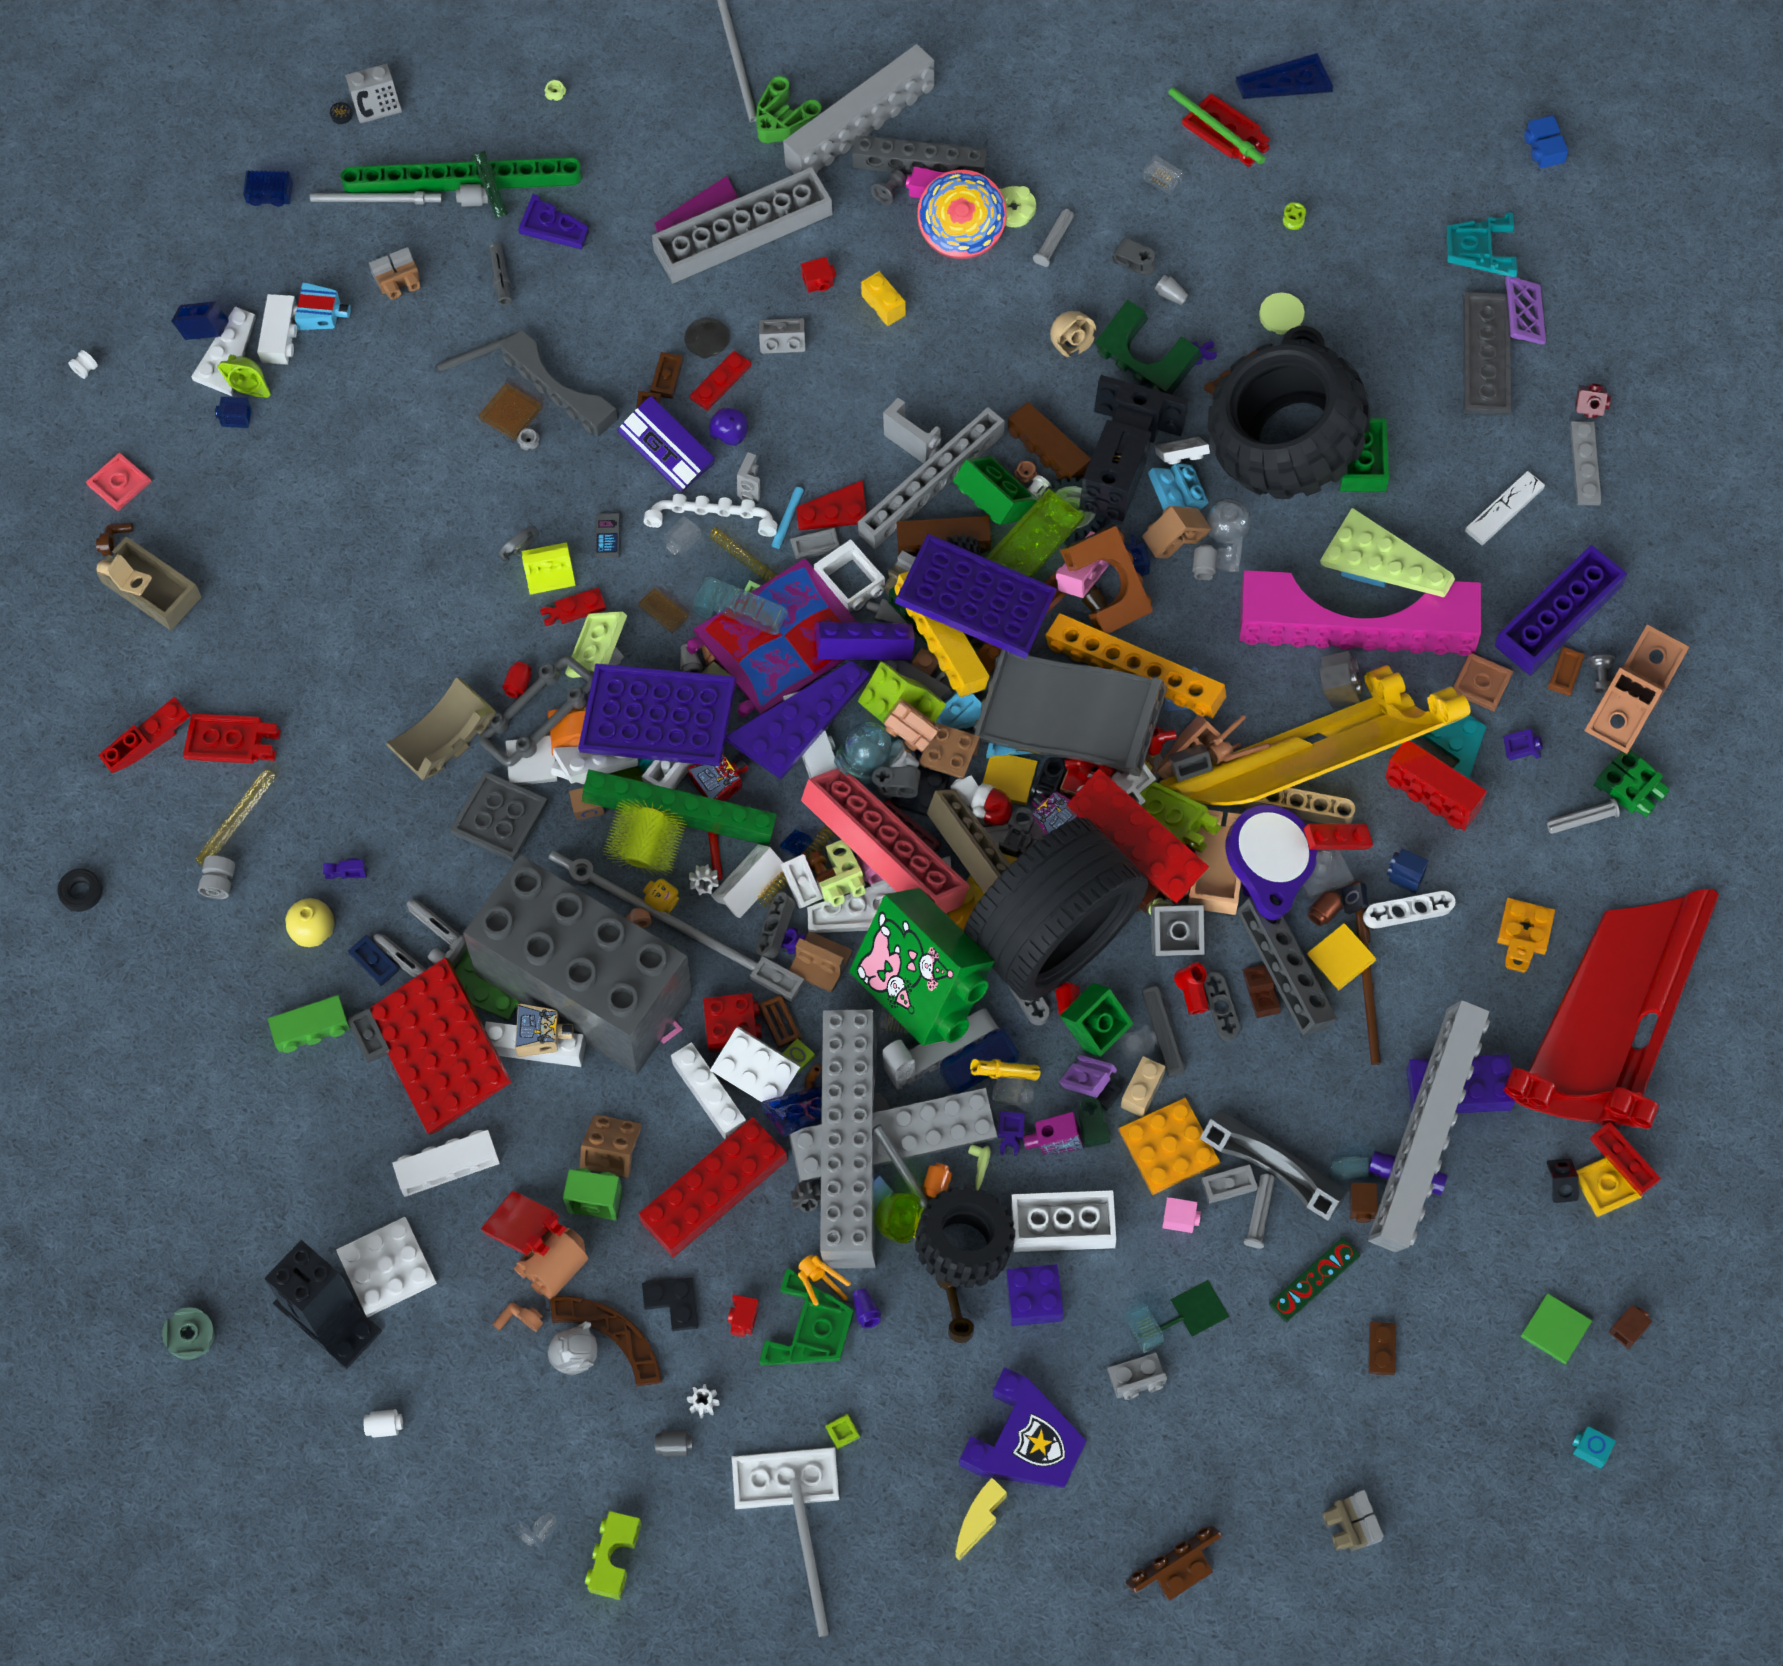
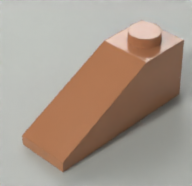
M1198 715L1180 734L1156 772L1164 780L1174 776L1168 755L1200 744L1208 750L1210 746L1214 745L1213 739L1221 734L1203 716Z

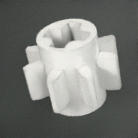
M709 864L701 867L696 865L695 873H689V880H691L690 889L696 888L699 895L702 893L712 894L713 886L718 887L719 885L716 879L718 877L717 870L712 871L709 868Z
M706 1384L703 1385L702 1389L698 1390L693 1387V1397H687L689 1403H694L690 1407V1412L694 1413L697 1410L700 1418H703L704 1413L708 1412L713 1416V1406H719L720 1404L719 1400L713 1399L717 1394L716 1390L714 1389L710 1392L707 1390ZM702 1397L707 1399L708 1403L704 1405L699 1403L698 1399Z

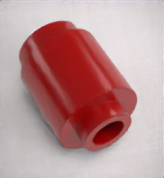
M515 662L513 666H510L502 685L507 696L518 698V696L520 697L526 691L532 677V668L523 662Z
M1072 982L1060 984L1059 988L1055 990L1058 1013L1061 1015L1081 995L1079 986L1074 985Z

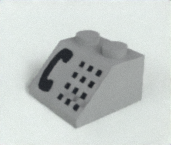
M388 64L345 75L360 124L402 112Z

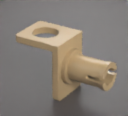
M119 554L116 555L112 563L101 560L97 565V572L100 575L109 576L120 590L139 596L142 595L152 579L148 574L133 570ZM136 579H143L139 587L132 588V583Z

